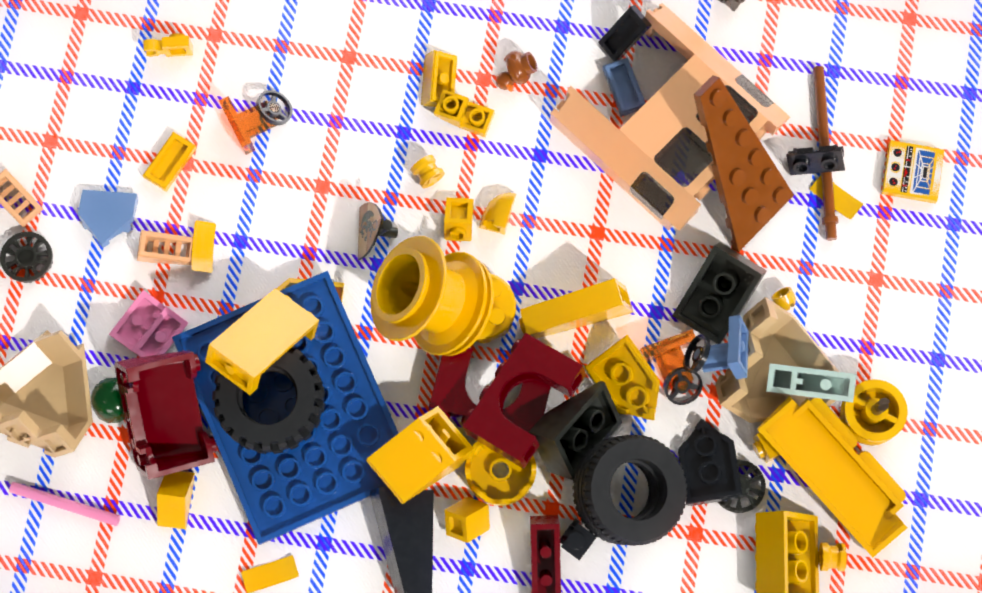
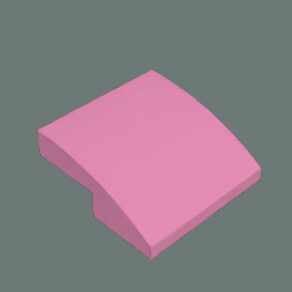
M143 290L109 335L139 357L165 354L174 343L172 337L182 333L188 322Z

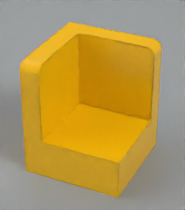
M465 497L444 510L447 536L468 543L490 529L489 504Z

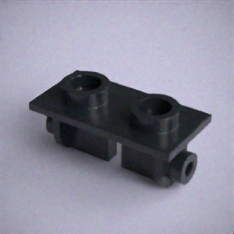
M838 144L819 146V151H814L813 147L793 148V151H788V154H786L790 176L845 171L843 159L845 155L844 146H838Z

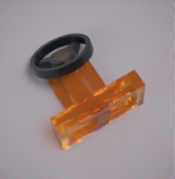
M274 90L262 92L257 98L256 106L237 114L229 96L219 100L245 155L256 151L251 138L271 128L286 124L293 114L292 105L283 94ZM271 95V100L269 102H267L266 100L261 103V98L263 96ZM277 98L285 104L288 116L282 113V108L277 103Z
M693 329L642 347L639 350L647 362L656 361L664 381V394L669 401L677 405H686L693 402L700 395L703 387L700 375L697 372L693 373L698 378V385L691 383L694 380L693 376L683 366L684 354L682 349L687 348L693 338L696 337ZM690 389L696 390L691 397L685 400L674 399L678 393L683 394Z

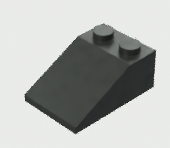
M719 242L712 248L672 316L700 334L707 336L716 344H721L729 330V317L740 315L767 270Z
M599 381L546 412L529 433L537 438L540 445L537 451L547 471L573 480L575 478L574 474L577 471L576 468L580 465L579 462L587 451L600 441L610 438L622 424V420L605 382Z

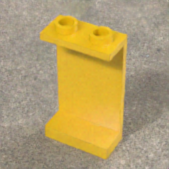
M275 288L209 344L205 362L247 394L251 395L257 390L262 373L304 336L309 340L315 337L319 319L292 301L289 296L284 295Z

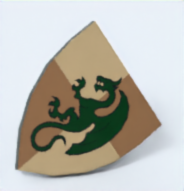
M372 202L364 203L359 207L358 260L363 259L371 252L378 236L397 238L398 228L392 227L390 220H384L381 209Z

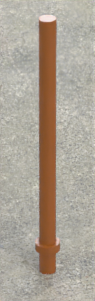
M816 66L813 68L819 146H830L824 67ZM832 172L821 173L824 206L822 225H825L826 240L832 241L837 239L836 224L839 223L838 216H835Z

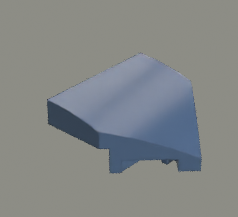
M82 190L78 216L83 228L87 229L97 239L98 244L102 248L110 244L109 240L122 232L128 233L132 231L131 223L134 222L138 195L137 193Z

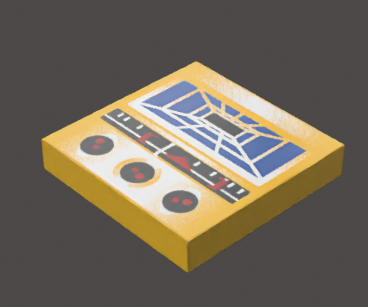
M890 140L881 194L936 204L945 150Z

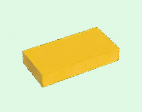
M173 132L142 175L143 178L167 192L196 151V145Z

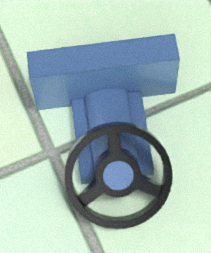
M741 316L729 317L727 343L711 345L710 339L705 335L699 334L694 337L684 355V369L690 373H696L701 368L704 373L731 369L736 379L747 378L749 330ZM703 339L704 346H697V343ZM692 352H693V355H692L693 364H692V366H691V368H690V357H691V354H692Z

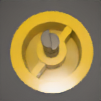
M878 379L866 380L856 385L853 403L842 401L840 406V420L857 438L858 443L874 446L889 441L903 429L908 416L907 403L900 390L891 383Z

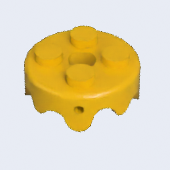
M491 274L494 286L492 312L484 331L476 340L479 343H489L501 336H505L511 329L516 314V300L511 287L495 274Z
M476 441L473 444L474 450L466 459L465 475L471 491L477 498L491 505L506 506L520 501L528 494L536 477V461L534 456H532L525 469L482 443ZM497 463L506 464L509 468L508 475L504 478L496 477L492 472L493 466Z

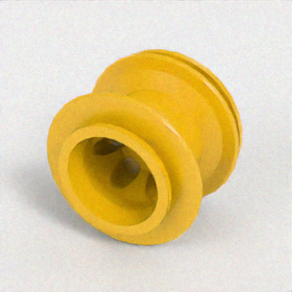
M426 236L409 237L389 252L376 273L370 300L373 323L377 331L391 341H403L414 337L417 344L431 355H458L472 346L484 331L492 312L494 286L487 267L473 255L465 252H453L444 256L442 249L433 239Z

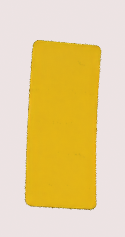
M820 175L810 187V190L823 200L822 179ZM833 182L835 210L846 218L852 219L863 206V203Z
M195 221L191 269L193 271L213 273L215 223Z
M293 555L241 572L247 593L299 577Z

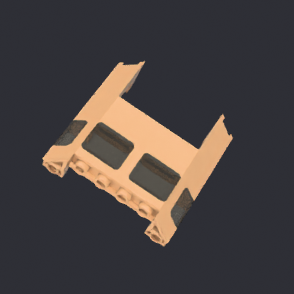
M661 3L659 8H655L653 11L650 9L646 11L645 17L652 26L645 34L650 38L657 32L688 61L620 129L571 85L566 92V100H562L557 105V109L554 108L551 112L550 123L668 231L673 226L680 231L699 211L701 204L696 198L699 201L703 199L711 189L708 186L715 179L711 166L714 164L711 152L707 151L705 143L708 141L705 127L700 123L693 94L712 75L720 77L759 140L767 131L773 136L791 117L666 5Z

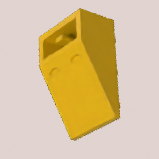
M437 406L417 418L369 456L366 461L397 499L404 504L461 467L474 448Z

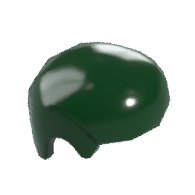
M116 378L101 380L95 385L91 394L93 411L98 419L106 423H120L125 419Z

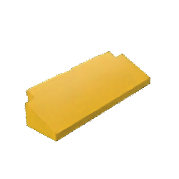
M789 395L757 428L872 558L908 528L896 515L904 507L902 502L906 498L905 491L870 452L862 451L857 454L853 448L856 447L858 442L857 438L821 398H812L811 400L806 398L799 406Z

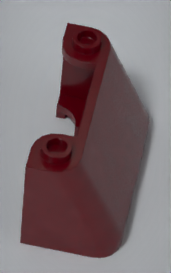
M191 350L126 359L114 363L135 466L141 474L150 480L215 462L213 453L217 452L216 442L213 436H208L203 430L193 378L197 377V371L201 370L197 354H194Z

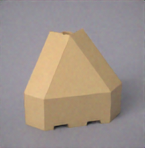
M764 297L745 313L743 318L749 330L747 378L736 379L731 369H727L725 375H719L715 387L721 406L749 423L764 422L789 397V394L766 392L770 363L837 372L839 370L794 315ZM790 395L799 406L806 398L809 400L813 398ZM822 399L828 407L836 401Z
M46 330L0 368V433L7 435L8 441L29 448L32 444L43 448L44 454L54 458L74 452L93 423L84 343L75 346L62 330L54 333Z

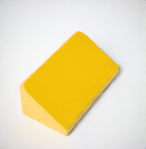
M433 50L425 55L421 105L436 107L443 89L455 93L457 56Z

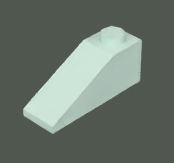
M770 363L766 392L853 403L857 374Z

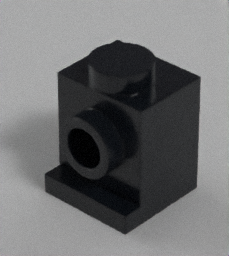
M575 518L561 536L560 543L564 550L580 561L597 536Z

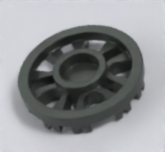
M20 232L10 237L3 245L0 253V263L4 272L11 279L22 283H32L44 278V275L52 268L53 251L43 236L35 232ZM26 237L27 244L20 246L18 239ZM36 238L34 246L31 247L33 239ZM44 243L47 250L37 252L38 247ZM11 244L18 248L16 252L9 248ZM6 254L15 255V259L6 262ZM39 256H48L47 260H39ZM16 264L19 265L16 268H14L11 272L9 271L11 267L15 266ZM38 264L45 265L40 272L37 271L36 266ZM21 269H25L24 277L17 276ZM29 269H33L34 276H30Z
M737 459L738 468L739 465L749 467L745 474L739 472L743 496L738 498L736 508L731 507L732 500H727L725 503L723 501L717 503L727 511L745 513L755 509L761 503L765 495L766 483L762 472L756 465ZM754 471L757 475L749 480L747 476ZM760 481L761 489L752 488L751 483ZM749 491L759 496L757 500L748 494ZM741 498H748L751 505L742 508Z

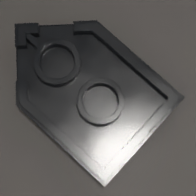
M700 419L694 431L678 449L679 463H681L682 469H684L687 483L686 506H696L742 497L743 493L734 440L713 428L703 419Z

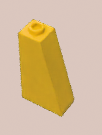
M613 278L520 309L522 317L519 318V325L523 334L527 333L538 339L634 313L626 286Z

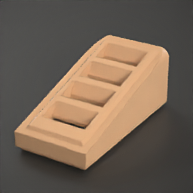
M5 168L0 173V187L7 181L11 185L0 193V205L22 227H25L44 209ZM16 188L18 193L6 202L4 198ZM23 196L26 200L14 210L11 206ZM31 204L34 208L21 218L19 213Z
M141 230L136 261L191 265L193 237ZM148 242H153L152 252H147ZM159 242L164 243L163 254L158 253ZM170 243L176 244L174 256L169 255ZM182 244H187L186 257H180Z

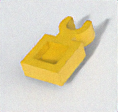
M181 33L170 34L169 37H162V40H143L144 51H146V56L148 57L165 54L166 57L193 55V44L190 37Z

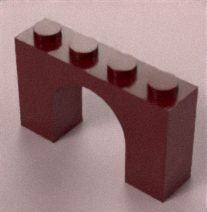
M527 333L524 334L521 340L517 339L510 351L511 355L506 362H502L495 372V379L490 386L484 387L479 396V403L474 409H470L463 420L464 425L462 426L468 436L525 469L540 445L534 435L513 424L504 416V402L509 392L523 382L540 381L571 398L586 376L583 365Z
M468 348L458 355H442L429 403V411L438 406L449 419L450 417L461 419V424L463 425L467 412L476 407V404L469 398L466 391V380L473 357L472 348ZM540 381L523 382L517 399L510 406L504 408V416L510 422L529 433L532 427L545 414L551 386Z

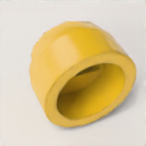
M784 287L776 291L771 297L774 303L786 311L790 310V306L794 307L796 303V297L791 287Z

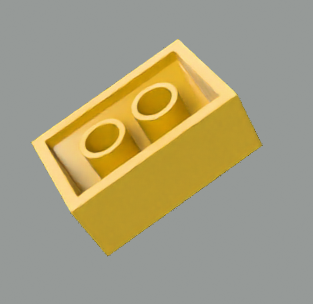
M784 510L756 513V593H819L818 516Z

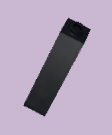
M378 487L370 490V498L394 592L432 593L434 490H424L404 504L397 499L389 488Z

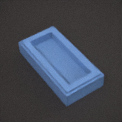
M628 57L602 66L620 117L637 112L646 102Z

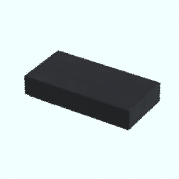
M633 5L627 9L598 43L615 62L621 60L652 25L636 5Z

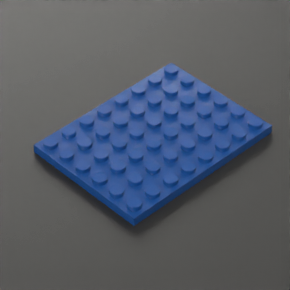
M328 270L280 291L319 319L315 337L309 340L304 336L292 349H298L313 363L325 391L324 413H321L319 426L313 429L311 432L312 436L307 441H301L298 444L299 446L292 450L289 448L283 450V453L274 454L273 452H267L262 454L242 447L223 430L213 409L215 408V402L212 400V391L216 389L214 381L216 376L221 374L205 362L208 346L260 300L172 337L178 352L191 350L199 358L201 370L197 371V377L193 378L197 399L259 545L370 497V490L378 487L388 488L366 459L398 434V430ZM278 372L262 373L257 390L251 395L245 391L243 393V406L246 413L251 419L261 424H275L284 420L293 411L296 403V390L293 383L285 375Z

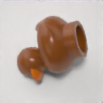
M519 51L508 53L504 58L508 72L504 71L498 74L496 84L500 89L512 92L514 83L519 85L527 83L531 74L537 72L538 69L532 53L526 52L523 54Z

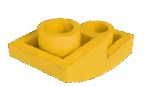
M443 89L434 115L454 126L486 138L495 115V110L469 102L468 97Z

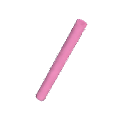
M12 482L9 489L10 493L107 524L118 526L120 522V515L17 482Z

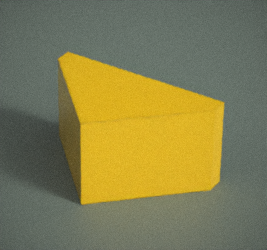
M180 471L163 477L157 492V526L186 530L195 473Z

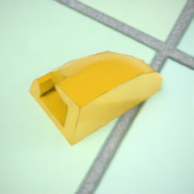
M508 192L493 198L483 212L479 228L505 235L517 194Z

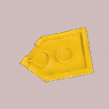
M626 335L587 364L585 369L595 383L599 381L605 382L619 414L655 420L660 380L629 335Z

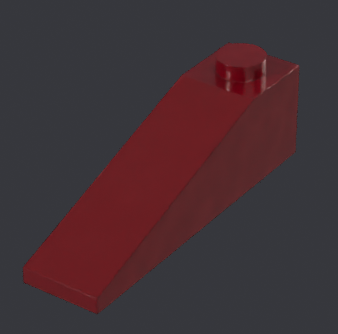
M558 515L530 516L532 593H561Z

